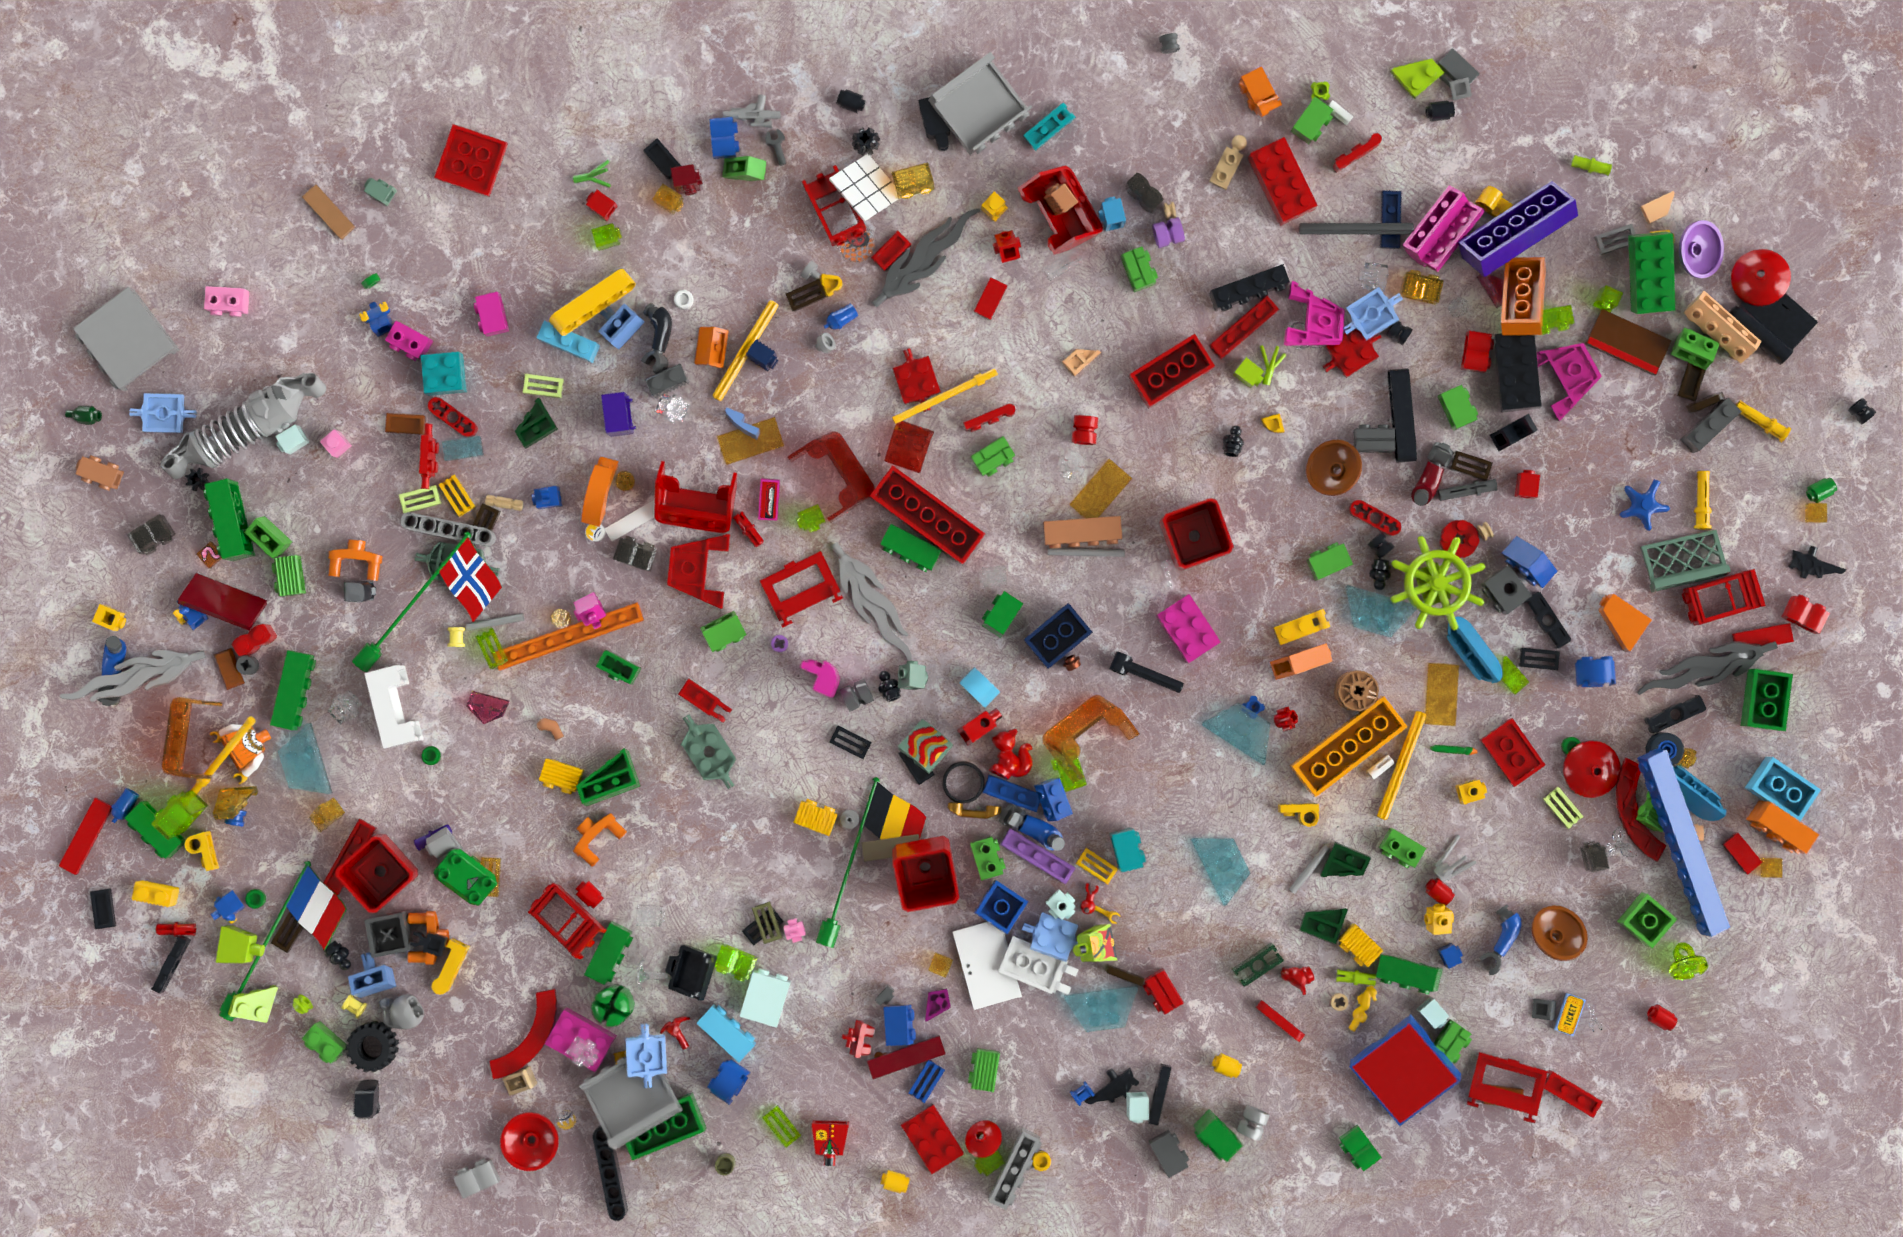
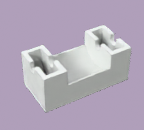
M395 665L364 673L383 749L423 740L419 721L405 723L397 687L409 684L405 666Z

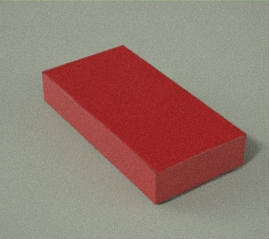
M897 231L871 259L885 272L911 246V243Z
M990 277L974 313L991 320L1008 285Z
M1738 832L1722 843L1723 847L1745 874L1751 873L1763 863Z

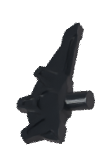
M1811 545L1807 554L1793 550L1792 560L1788 565L1790 569L1796 567L1801 572L1800 577L1804 579L1808 575H1816V578H1823L1825 574H1842L1847 570L1817 559L1815 555L1818 548Z
M1111 1068L1106 1072L1111 1079L1110 1082L1096 1092L1095 1096H1091L1084 1101L1090 1105L1106 1100L1113 1103L1115 1098L1121 1096L1126 1098V1093L1131 1089L1132 1085L1137 1086L1139 1081L1133 1077L1131 1068L1125 1070L1121 1075H1117Z

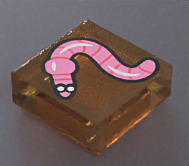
M211 541L196 554L209 569L222 559L218 555L217 546Z

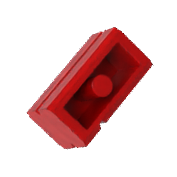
M1163 968L1145 978L1143 988L1148 996L1153 995L1156 1001L1152 1003L1158 1013L1162 1011L1165 1015L1184 1003Z

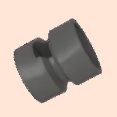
M865 679L855 682L853 687L848 685L840 689L849 712L859 708L861 703L866 705L874 701Z

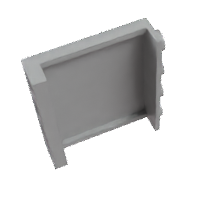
M991 52L932 94L928 100L969 155L974 152L979 154L986 148V143L989 141L993 143L999 139L1002 131L1005 130L1006 133L1015 126L1014 122L1018 119L1021 122L1030 115L1028 112L1032 108L1031 105L1026 107L992 61L995 57Z
M130 287L124 289L73 328L77 333L75 335L77 340L87 346V353L91 358H96L100 363L98 365L99 369L104 374L109 375L111 378L109 381L112 386L123 391L127 390L126 386L169 353L175 354L180 350L140 296Z
M626 1056L619 1059L613 1067L608 1066L600 1071L601 1074L586 1078L583 1084L579 1086L584 1091L608 1138L607 1142L610 1148L614 1150L682 1111L664 1074H657L651 1077L652 1087L649 1088L647 1081L648 1088H644V1078L638 1076L628 1077Z

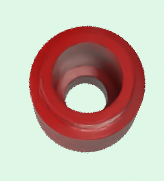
M1432 878L1425 885V888H1427L1425 892L1439 904L1446 906L1455 896L1452 889L1439 878Z
M582 881L576 887L578 892L575 895L588 907L591 906L594 909L604 899L601 895L602 893L590 881L587 883Z
M1659 1004L1651 1006L1647 1012L1648 1021L1663 1030H1673L1678 1022V1018L1675 1017L1674 1013Z

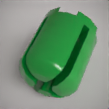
M614 984L605 987L594 997L595 1001L591 1005L592 1015L599 1024L607 1021L606 1027H615L629 1018L634 1010L635 1002L628 988L623 985ZM614 998H616V1001L614 1003L615 1009L612 1008V1004H610V1002L614 1001Z

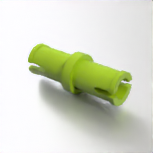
M1574 155L1571 167L1587 170L1588 173L1596 172L1609 176L1612 164L1596 161V158L1588 159Z
M1337 969L1336 975L1344 977L1337 976L1336 982L1353 983L1356 986L1358 984L1375 986L1376 984L1375 980H1368V978L1376 979L1375 973Z

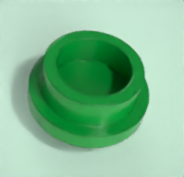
M428 746L422 751L421 758L425 764L435 765L441 759V752L437 747Z

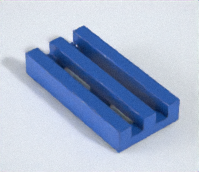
M928 1060L908 1093L925 1103L945 1069ZM931 1065L933 1067L918 1093L915 1092L916 1087ZM936 1069L939 1070L924 1097L921 1096Z

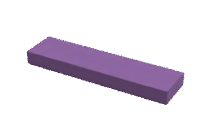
M1009 828L1000 843L1001 846L1064 884L1068 882L1075 870L1074 866Z

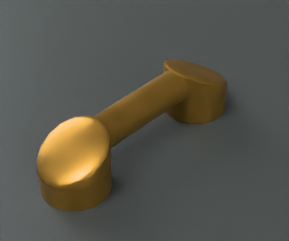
M948 802L947 806L948 810L960 817L988 819L1001 813V806L986 805V811L963 809V803Z

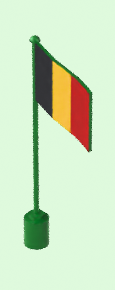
M877 777L872 779L874 783L832 917H827L826 921L822 920L816 943L834 948L841 926L838 925V920H835L863 827L865 826L881 840L916 834L919 835L920 840L926 821V816L923 812L912 804L893 795L879 783L880 780Z

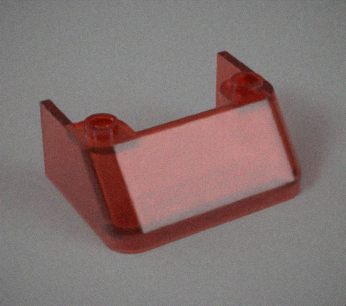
M829 432L787 456L792 463L806 453L814 459H820L828 455L847 484V487L839 493V502L843 508L827 518L830 523L868 500L875 489L869 476L839 432Z

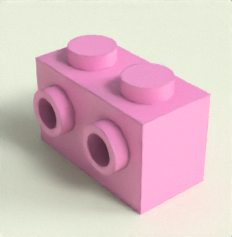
M206 286L204 309L209 311L210 315L222 316V313H229V316L241 317V314H248L249 291L244 288Z

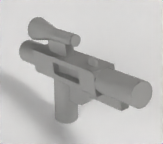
M759 95L757 103L749 104L746 108H731V111H723V118L733 117V119L742 121L755 120V122H751V126L772 128V121L764 122V120L781 119V111L763 110L766 96Z

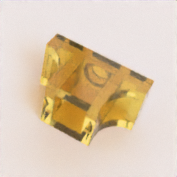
M333 797L329 801L317 806L309 818L321 833L339 820L345 812Z

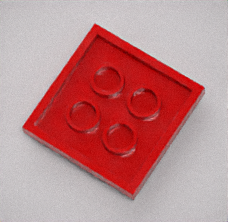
M453 124L434 178L490 197L508 143Z

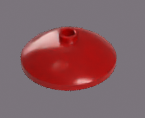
M1757 249L1744 254L1737 260L1731 272V286L1734 293L1740 300L1753 306H1766L1775 303L1787 292L1791 281V272L1786 260L1778 253L1766 249ZM1764 272L1765 275L1763 277L1757 276V273Z
M1594 740L1584 741L1573 747L1567 754L1563 765L1564 779L1568 787L1576 794L1587 798L1600 797L1611 791L1619 779L1621 770L1616 752L1607 744ZM1598 768L1599 772L1594 774V770Z
M535 1112L521 1113L513 1117L505 1125L500 1138L501 1151L505 1159L513 1167L523 1171L539 1170L548 1165L555 1157L559 1146L558 1132L554 1124L544 1115ZM533 1136L535 1138V1142H530L529 1137Z

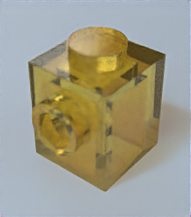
M663 183L652 199L655 204L672 215L675 212H679L684 205L682 195Z

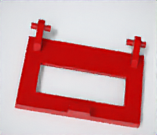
M821 551L797 563L792 561L784 565V569L760 580L779 622L782 620L784 622L781 624L782 628L793 623L792 620L787 621L788 617L833 595L835 597L832 599L833 603L843 599L842 595L838 596V593L841 591ZM817 564L825 581L780 602L773 585Z
M1479 1052L1468 1097L1472 1098V1101H1467V1105L1478 1108L1479 1104L1475 1103L1477 1099L1527 1113L1529 1116L1528 1118L1524 1117L1523 1121L1535 1124L1536 1120L1532 1119L1533 1115H1538L1548 1071L1520 1064V1061L1509 1058L1506 1060ZM1486 1064L1536 1078L1532 1096L1483 1084L1482 1080Z

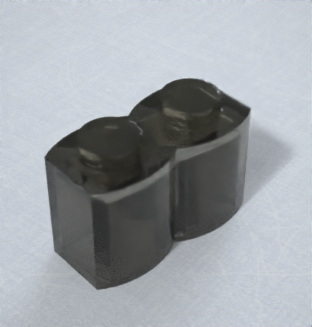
M1136 173L1127 181L1125 186L1127 192L1131 197L1139 200L1140 205L1147 212L1153 213L1162 204L1163 196L1156 188L1150 186L1148 180L1143 175Z
M159 514L128 533L127 536L139 554H146L148 556L157 550L156 547L158 545H166L171 542L175 532L165 516Z
M625 536V539L620 537L613 560L651 572L658 552L657 549H654L655 545L644 542L643 545L636 543L637 539L630 536Z
M1595 841L1583 843L1584 846L1580 847L1586 871L1597 872L1610 869L1605 845H1600V842Z

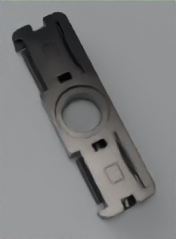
M1541 592L1533 593L1532 597L1525 602H1528V605L1536 615L1534 618L1544 633L1548 632V635L1556 645L1554 648L1563 647L1571 641V637ZM1545 615L1552 617V624L1549 626L1543 623Z
M1695 695L1694 698L1683 702V704L1679 702L1663 709L1661 713L1650 717V719L1646 717L1644 721L1648 724L1650 733H1657L1704 712L1706 706L1702 697ZM1673 709H1678L1680 712V717L1677 720L1671 718L1670 713Z
M184 935L177 937L151 990L159 994L166 990L191 939Z
M1162 1063L1160 1065L1148 1124L1159 1125L1172 1068L1170 1065Z

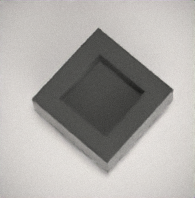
M888 985L875 998V1001L880 1006L883 1003H889L894 997L892 994L894 989Z

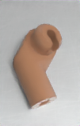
M542 718L537 722V728L540 731H551L555 741L564 737L555 720Z

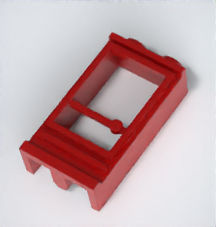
M835 165L833 166L834 172L826 176L823 173H819L816 175L817 180L809 184L803 180L802 184L831 245L840 246L846 243L849 238H857L863 235L867 229L864 221L849 204L858 224L832 236L821 212L839 203L843 204L846 199L841 197L838 201L819 209L816 200L837 191L836 187L829 180L830 177L839 172Z
M1755 569L1684 588V593L1682 594L1683 601L1689 608L1688 618L1694 626L1766 606ZM1738 579L1745 602V607L1736 609L1731 593V584L1728 583V581ZM1725 583V589L1728 591L1733 610L1705 618L1697 590Z
M555 883L548 885L544 889L543 895L531 904V908L528 911L577 959L582 960L584 956L581 952L586 946L592 947L595 941L593 938L598 932L605 933L607 931L564 888ZM556 894L575 910L559 931L540 914ZM579 914L584 921L566 940L561 935V932Z

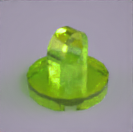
M1681 942L1673 949L1675 962L1669 966L1668 970L1670 976L1674 979L1687 980L1695 977L1694 974L1699 973V975H1702L1707 971L1709 965L1705 957L1696 956L1689 944ZM1679 950L1686 951L1688 956L1682 955Z

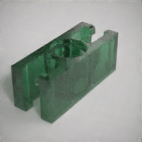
M1268 944L1231 969L1236 976L1239 974L1238 972L1247 967L1252 971V974L1247 978L1239 980L1243 987L1249 985L1284 961L1279 953L1275 954L1276 959L1268 963L1263 958L1271 950L1277 951L1274 944ZM1256 960H1261L1263 963L1262 968L1259 970L1253 968V963Z

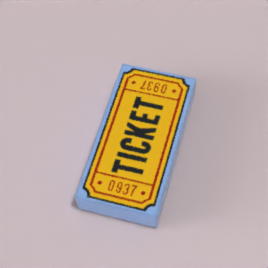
M1566 993L1554 1030L1574 1036L1586 1000Z

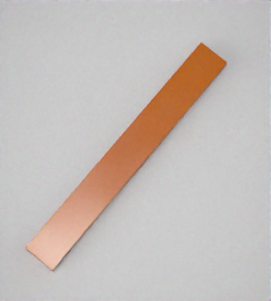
M637 602L606 613L605 617L599 619L601 626L597 629H594L592 624L585 626L582 621L493 652L498 670L501 671L645 621L639 603Z

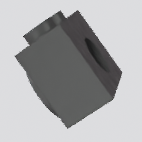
M1510 565L1504 566L1481 583L1484 595L1487 598L1491 597L1495 603L1493 604L1494 608L1503 615L1509 614L1532 597ZM1506 584H1509L1512 587V591L1510 594H1507L1504 591V586Z

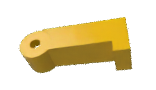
M454 938L450 939L446 946L451 951L439 977L432 983V990L438 995L450 990L470 948L469 945Z

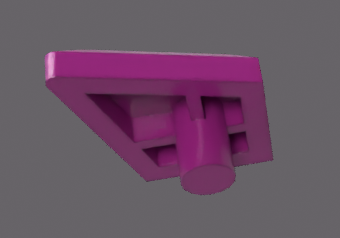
M947 988L928 992L926 1022L951 1008Z

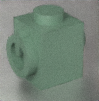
M907 661L906 664L899 665L898 688L908 690L924 689L928 681V674L925 671L926 666L918 665V661Z

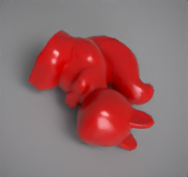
M1012 729L1008 732L1002 731L992 737L993 744L1000 752L997 755V758H999L998 763L991 765L989 771L1006 780H1009L1011 776L1016 778L1026 776L1033 765L1032 757L1029 754V751L1033 749L1031 744H1022L1018 750V756L1012 752L1016 743L1017 729Z

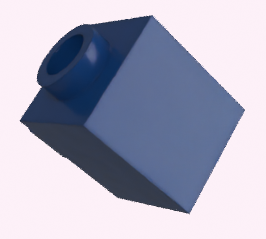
M551 486L534 489V494H532L533 505H536V508L539 510L562 506L560 487Z

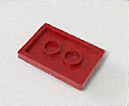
M1513 718L1508 719L1480 739L1513 787H1516L1546 765Z
M934 1104L901 1124V1127L931 1174L936 1173L964 1155V1151Z

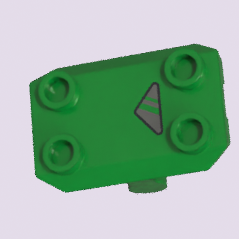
M461 849L450 850L433 872L439 882L469 904L479 906L497 885L495 875L481 865L480 860L475 856H469Z

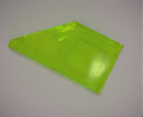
M1505 655L1502 660L1501 681L1516 695L1529 681Z

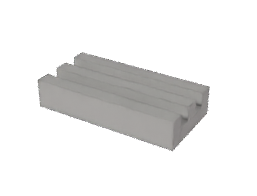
M1630 224L1597 235L1594 238L1598 243L1599 253L1602 255L1629 246L1627 241L1606 249L1604 248L1605 245L1626 239L1628 235H1635L1636 233L1633 225ZM1626 230H1629V231H1630V233H1628V234H1625V235H1622V236H1619V237H1616V238H1613V239H1610V240H1607V241H1604V242H1602V240H1601L1602 238H1605V237H1608V236H1611V235H1614V234H1617V233H1620V232H1623V231H1626Z

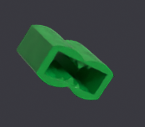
M1358 1125L1339 1137L1341 1141L1339 1146L1345 1154L1349 1152L1352 1155L1353 1159H1351V1162L1357 1170L1361 1168L1364 1172L1382 1159Z

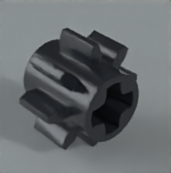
M198 468L197 472L194 469H190L191 473L185 475L188 480L185 485L192 486V491H197L198 487L204 491V484L210 483L207 480L209 474H202V468ZM195 478H200V482L195 481Z

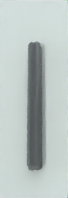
M1413 223L1299 224V234L1411 235L1414 231Z

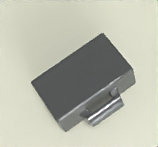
M1453 48L1437 64L1444 72L1440 79L1448 87H1450V80L1445 76L1446 74L1453 81L1468 77L1470 84L1480 75Z

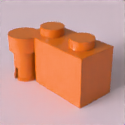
M1262 66L1241 76L1240 83L1238 84L1243 94H1246L1248 98L1247 104L1251 111H1255L1256 115L1259 114L1260 117L1269 114V111L1282 106L1281 100L1278 101L1279 97L1275 95L1276 93Z

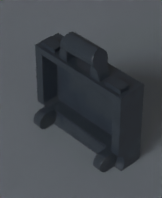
M682 944L678 952L679 955L669 956L665 972L672 977L669 981L668 989L690 998L704 1001L718 956L690 945Z

